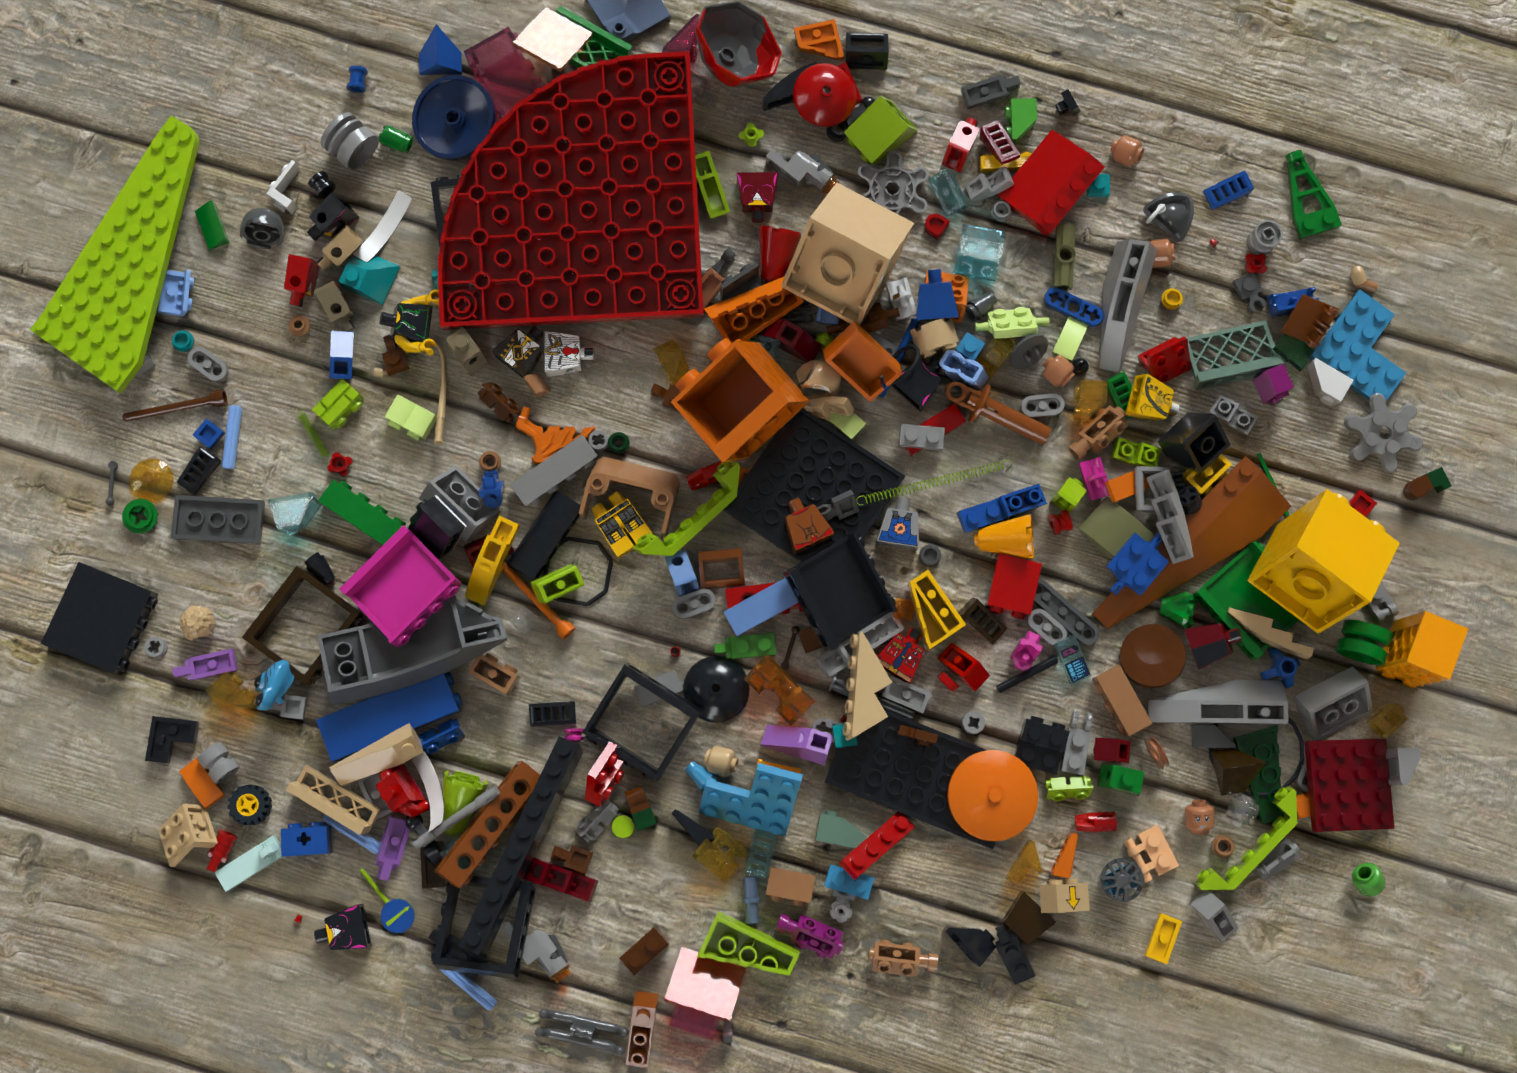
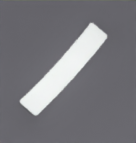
M397 191L380 223L353 255L365 262L370 261L392 235L404 216L412 198L401 191Z
M423 751V753L414 757L412 762L417 768L427 792L431 817L430 832L442 823L444 804L437 774L427 754Z

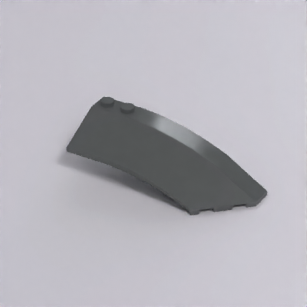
M455 595L449 597L443 603L442 608L438 612L433 613L427 619L426 624L410 636V640L406 644L399 647L388 642L389 639L374 623L317 635L332 706L381 695L423 682L464 665L507 641L501 618L495 615L492 617L484 613L483 609L469 602L464 603L456 599Z

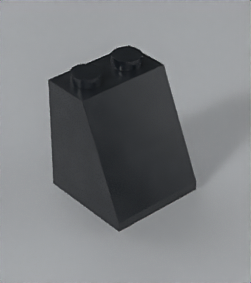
M1188 412L1157 441L1165 456L1198 474H1201L1231 445L1215 414Z

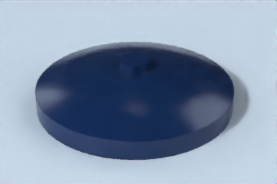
M448 75L430 83L417 98L412 113V127L420 145L433 156L449 161L470 157L479 143H482L489 134L496 121L494 102L488 91L476 80L463 75Z

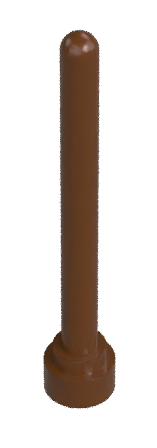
M224 389L214 390L213 393H210V396L124 413L122 419L128 422L211 404L212 406L223 407L228 405L227 395Z

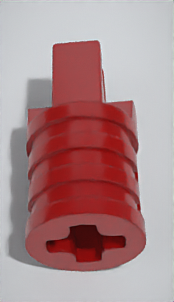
M721 460L704 468L702 467L686 476L691 490L707 487L718 482L713 474L722 463Z
M1115 811L1075 815L1076 831L1093 833L1104 831L1116 832Z
M219 829L216 838L218 843L213 848H210L206 855L211 858L206 869L214 873L220 862L226 863L229 853L235 844L234 842L238 838L235 834Z

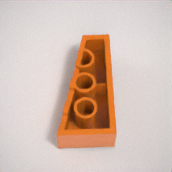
M784 276L704 308V311L723 339L728 338L732 343L737 339L748 341L804 301L801 297L781 287Z

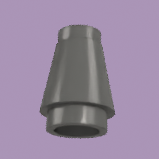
M988 292L967 302L966 315L972 321L980 320L997 302L995 295Z

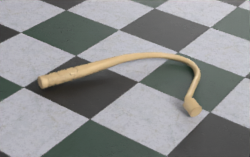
M434 340L441 358V388L434 444L442 445L446 409V366L443 349ZM374 368V376L383 377V375L388 374L386 370L383 371V368Z

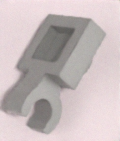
M284 695L285 700L281 706L274 703L271 707L272 710H281L280 717L304 720L307 697Z

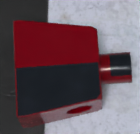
M1223 623L1184 629L1198 670L1206 668L1234 653L1231 644L1243 640L1239 628L1226 631Z

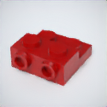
M610 741L587 774L584 799L599 807L611 798L614 791L613 787L619 784L624 776L622 771L623 761L619 760L618 755H616L617 745Z

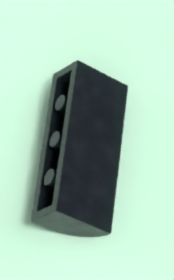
M554 491L507 564L532 581L538 579L580 517L579 510L581 505L566 495Z

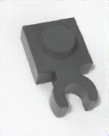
M1254 273L1247 274L1232 282L1241 302L1247 299V308L1250 313L1256 310L1254 303H1258L1261 309L1266 306L1265 300L1258 296L1263 290Z

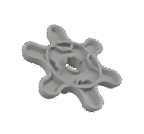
M896 150L888 152L886 165L882 169H875L869 164H862L858 168L859 177L869 183L868 192L862 194V196L898 215L905 208H910L916 213L926 211V200L919 197L916 193L918 184L927 181L929 178V172L926 168L918 167L913 171L905 170L901 165L902 155ZM889 185H895L898 188V192L891 195L886 188Z
M1375 393L1369 398L1371 410L1368 416L1358 417L1352 414L1344 419L1346 429L1355 431L1360 437L1359 444L1350 451V458L1354 462L1359 463L1368 456L1375 455L1381 461L1382 470L1386 473H1393L1398 468L1396 456L1400 450L1408 449L1412 452H1417L1423 447V440L1419 436L1410 434L1407 429L1408 422L1417 415V408L1413 404H1405L1398 411H1391L1386 406L1385 396ZM1382 427L1388 428L1390 436L1387 439H1382L1379 436V430Z

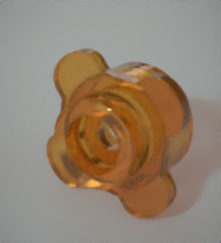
M896 598L895 607L897 611L893 612V616L896 619L904 618L906 621H911L914 618L913 613L915 611L913 602L909 599Z

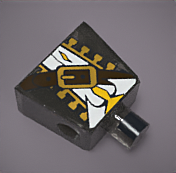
M533 326L527 335L520 329H516L495 347L492 353L496 359L524 379V376L532 374L543 354V348L537 342L544 333L536 326Z

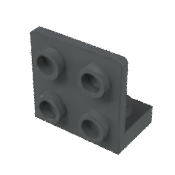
M747 264L740 269V273L734 277L730 275L721 282L720 298L722 301L764 285L758 276V264Z

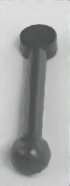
M111 461L108 464V467L111 469L108 498L105 501L108 506L114 504L115 470L118 468V464L115 461Z

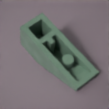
M825 810V814L820 813L815 836L816 841L856 848L868 838L844 818L838 817V812Z

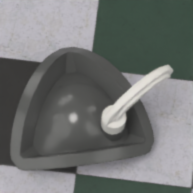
M1181 192L1168 193L1155 198L1145 205L1143 212L1149 217L1146 223L1148 224L1153 221L1176 242L1182 241L1187 235L1193 220L1194 203L1192 198L1188 194Z

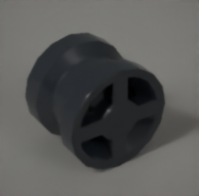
M325 171L316 173L308 181L309 186L316 190V195L319 198L327 197L336 188L334 182L329 181Z
M1185 486L1178 491L1185 513L1192 514L1200 510L1202 500L1195 487Z

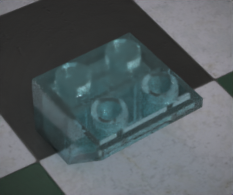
M963 224L953 274L995 281L1004 247L1005 232Z

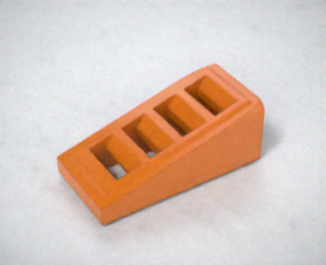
M1069 833L1049 875L1071 878L1078 839L1077 833Z

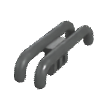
M542 1009L539 1012V1016L542 1019H553L571 1023L572 1025L569 1033L540 1027L535 1030L536 1037H547L609 1051L619 1056L625 1052L624 1047L619 1044L593 1038L595 1029L626 1037L629 1034V1030L624 1026L550 1009Z

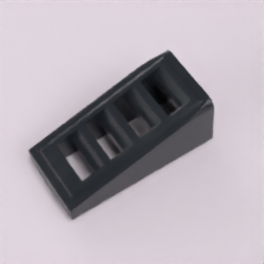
M200 446L177 480V483L193 495H196L221 463V460ZM203 457L210 460L208 464L202 461ZM198 464L205 468L203 472L196 467ZM193 470L200 475L198 479L191 474ZM190 478L195 482V485H190L186 482V479Z
M575 701L529 704L531 727L577 724ZM559 707L560 720H556L555 708ZM564 707H568L569 719L566 720L564 715ZM546 708H550V721L546 719ZM537 709H541V721H537Z
M675 809L672 812V815L699 847H702L714 837L711 832L679 810Z

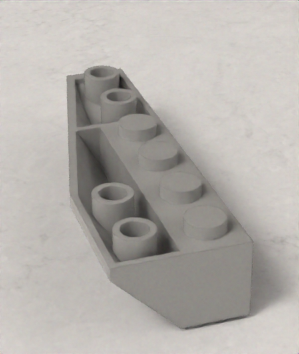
M1133 239L1116 242L1104 281L1102 307L1104 317L1101 324L1100 370L1121 373L1158 251L1150 242Z
M1233 680L1147 700L1148 717L1152 723L1288 724V700L1281 681Z

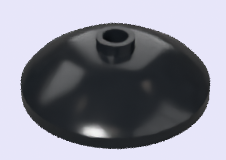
M722 656L707 657L695 663L688 671L683 684L684 699L703 710L699 718L707 722L721 723L733 719L744 709L749 698L750 687L746 673L735 661ZM714 684H718L721 687L719 692L712 691Z

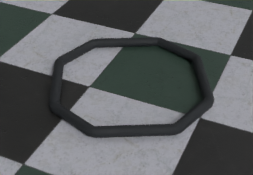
M569 536L562 541L560 546L567 541L597 545L609 561L604 590L588 602L560 597L554 598V600L589 606L608 592L613 559L599 541ZM550 561L544 569L543 576L548 574Z

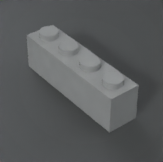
M582 434L515 480L510 486L524 506L529 504L533 507L542 500L540 497L542 494L548 492L550 495L560 488L558 483L564 479L569 482L576 477L578 469L584 467L586 470L595 464L594 458L597 457V454Z

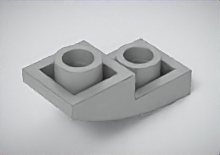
M1220 394L1209 414H1215L1221 423L1248 438L1259 417L1240 408V404Z

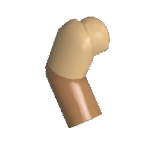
M1361 266L1352 268L1350 275L1354 286L1357 289L1375 293L1378 283L1367 280L1364 269Z

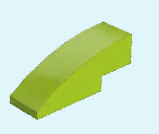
M710 151L695 155L697 186L709 218L712 219L729 213L730 209Z

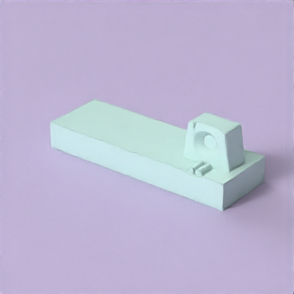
M273 835L217 870L215 875L225 892L230 891L281 859V844L277 837Z

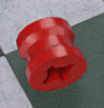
M1066 509L1062 510L1060 514L1048 515L1049 524L1054 535H1059L1064 530H1073L1072 520Z

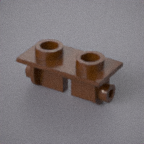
M492 382L482 384L484 388L478 392L479 399L490 409L497 404L498 406L493 412L503 422L510 423L514 419L513 414L521 413V410L517 407V402L510 397L507 398L502 393L503 390L499 385Z

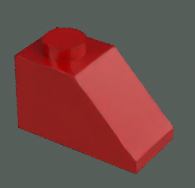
M951 643L937 657L951 673L973 691H976L990 677L989 673L977 659L954 643Z

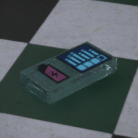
M1072 635L1053 644L1071 685L1092 676L1076 636Z

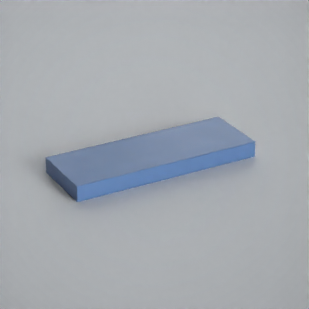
M786 578L723 613L738 637L799 602Z

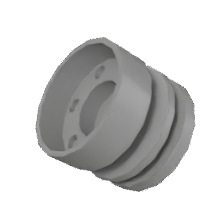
M346 112L336 117L328 125L321 137L320 144L332 156H336L337 160L346 169L354 171L363 166L372 157L378 147L379 138L368 127H364L362 122L356 119L352 113Z

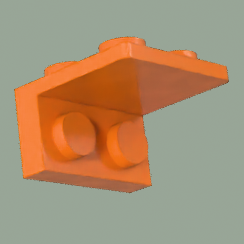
M928 270L926 272L925 283H928ZM941 272L942 282L950 281L954 293L958 317H953L952 321L953 323L962 324L967 305L969 277Z

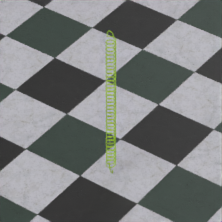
M975 467V469L972 468L975 472V476L977 477V473L975 471L977 467ZM948 474V476H947V475H944L943 479H944V484H945V485H946L945 476H947V478H948V483L950 484L949 475L951 476L952 482L954 483V480H953V477H952L951 474ZM921 481V483H924L925 489H927L925 481ZM917 482V484H916V483H913L912 487H913V492H914V493H915L914 484L917 486V491H919V489H918V483H919L920 486H921V490H923L922 485H921L920 482ZM874 493V495L872 494L874 502H876L875 494L878 497V501H880L879 495L877 493Z

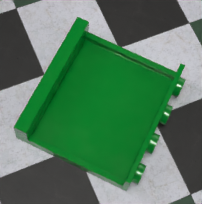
M1256 541L1246 546L1193 593L1197 601L1218 624H1224L1226 631L1239 628L1243 640L1235 643L1251 661L1262 656L1270 645L1245 632L1227 613L1226 610L1228 608L1273 619L1271 628L1287 631L1299 620L1247 581L1265 548L1263 544Z

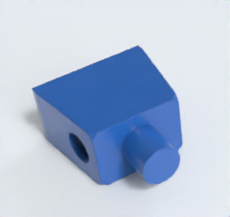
M941 269L928 270V283H919L916 320L958 317L951 282H942Z

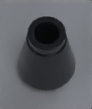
M316 552L304 562L307 566L306 569L325 585L336 578L324 555H320L319 552Z

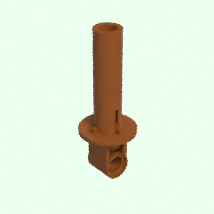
M957 381L949 382L944 390L946 397L970 409L969 422L972 423L979 415H982L1040 445H1043L1048 439L1051 427L990 398L991 386L989 384H986L980 392ZM958 385L961 393L958 397L954 398L951 396L950 390L953 386Z

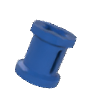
M350 66L348 70L350 72V80L346 87L347 90L354 93H364L366 91V86H364L365 76L368 74V70L362 66Z

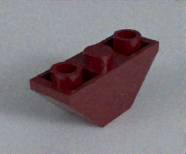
M778 319L756 334L757 337L806 363L815 360L822 347L804 329L785 319Z

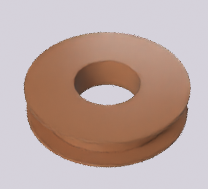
M1152 736L1150 741L1145 740L1146 748L1155 763L1161 769H1164V764L1169 766L1168 758L1157 740Z

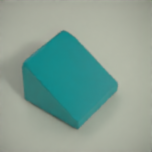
M844 724L832 725L835 748L858 745L856 736L848 741L845 739L846 736L843 735Z

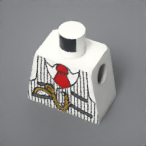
M545 331V373L547 377L581 371V360H594V347H581L579 336Z

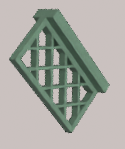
M1267 321L1187 338L1191 370L1195 379L1193 382L1195 390L1259 377L1264 371L1284 364L1282 356H1278ZM1262 328L1265 336L1260 340L1251 335L1252 331ZM1238 333L1246 338L1240 345L1230 339L1232 334ZM1218 338L1225 343L1219 349L1209 344L1211 339ZM1247 339L1259 344L1255 352L1244 347ZM1197 342L1204 346L1200 354L1191 350V343ZM1227 343L1238 349L1234 357L1223 351ZM1261 346L1270 350L1271 357L1265 358L1257 354ZM1206 348L1217 353L1214 361L1202 356ZM1240 351L1252 356L1248 362H1243L1236 357ZM1220 355L1231 361L1229 366L1225 367L1215 362ZM1199 360L1210 365L1207 371H1198L1196 364Z

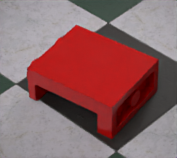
M999 553L995 559L994 574L985 607L990 608L992 613L1003 614L1004 611L1012 613L1011 617L1024 619V617L1030 616L1032 612L1042 563Z

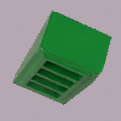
M1124 371L1103 383L1115 408L1119 406L1123 410L1127 408L1128 402L1121 404L1120 401L1130 397L1132 385ZM1121 382L1122 385L1114 388V384ZM1125 389L1126 393L1120 396L1117 395L1118 392ZM1126 416L1125 418H1126V420H1128V419H1130V418H1132V417H1131V416Z

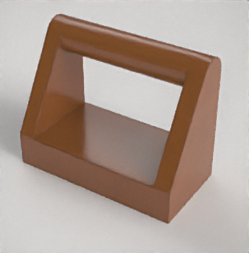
M742 548L697 552L701 589L745 585ZM738 560L740 577L705 580L703 564Z

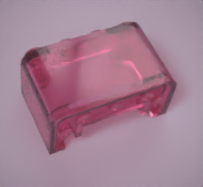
M509 27L464 51L474 77L490 94L494 102L495 111L500 119L507 115L511 108L519 101L530 96L537 88L545 86L541 77H536L533 73L535 68L530 59H525L522 55L524 50L516 32L512 33Z

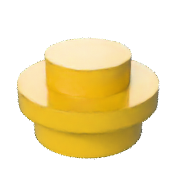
M1174 288L1165 290L1161 296L1162 305L1169 310L1179 308L1183 302L1181 292Z

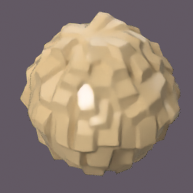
M190 606L183 612L179 622L184 637L193 641L198 637L212 636L216 624L214 614L207 607Z

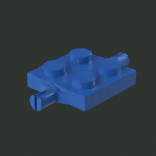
M1136 532L1133 533L1105 566L1117 579V582L1109 589L1110 592L1117 596L1125 586L1131 588L1140 596L1169 563L1157 549L1158 545L1163 541L1159 533H1156L1150 542L1142 539Z

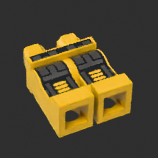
M617 491L608 497L614 506L612 509L606 511L602 503L595 505L591 509L596 518L595 523L619 560L634 550V545L623 531L624 529L635 545L641 536L653 533L629 499H625Z

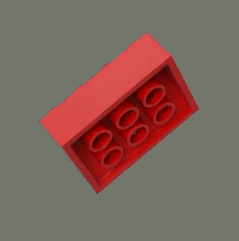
M1051 130L1012 177L1014 185L1000 192L997 196L1002 201L1007 202L1014 211L1044 236H1048L1105 166L1090 153L1056 131Z

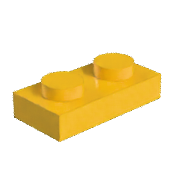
M1159 913L1144 956L1168 964L1182 921Z

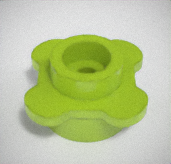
M752 122L747 123L746 128L739 132V139L743 140L749 147H755L759 139L764 137L763 130H758Z

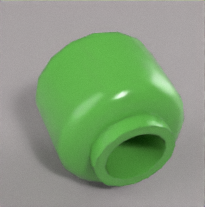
M1362 863L1353 870L1352 881L1362 895L1372 897L1384 890L1386 885L1385 878L1376 865Z

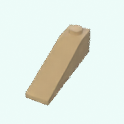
M408 723L329 767V770L340 786L403 764L423 753L421 740L411 724Z

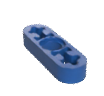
M1050 288L1044 295V304L1048 308L1067 317L1070 316L1087 324L1088 327H1097L1103 320L1104 314L1099 307L1059 288ZM1056 294L1058 295V300L1053 303L1050 296ZM1064 298H1066L1067 300H1066V302H1065L1063 308L1060 307L1061 304H1062V302H1063V300H1064ZM1071 302L1077 303L1079 311L1076 313L1070 312L1068 304ZM1084 307L1087 308L1083 317H1081L1080 314ZM1094 312L1098 319L1091 321L1089 315Z

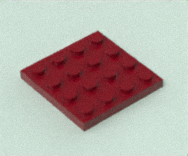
M1386 739L1304 741L1312 832L1395 829L1391 785L1388 783L1390 772L1389 761L1386 759Z

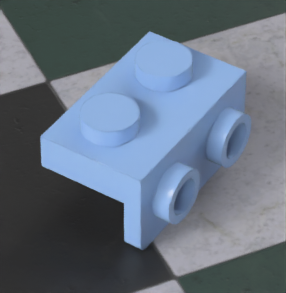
M167 270L157 313L184 317L187 311L191 310L192 298L188 297L189 290L193 289L194 277H190V270L185 272Z

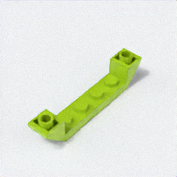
M737 462L721 463L713 476L723 488L715 491L707 503L700 505L692 517L682 521L680 528L674 533L668 534L664 538L663 543L658 536L648 533L638 539L633 549L646 555L673 556L737 497L740 465Z
M1289 786L1286 788L1282 787L1274 795L1275 800L1272 803L1285 816H1280L1273 822V828L1268 833H1263L1256 842L1258 844L1252 850L1248 849L1241 856L1242 861L1237 866H1231L1225 873L1226 877L1224 879L1212 868H1209L1208 870H1202L1197 875V881L1194 884L1201 890H1234L1297 825L1296 791Z

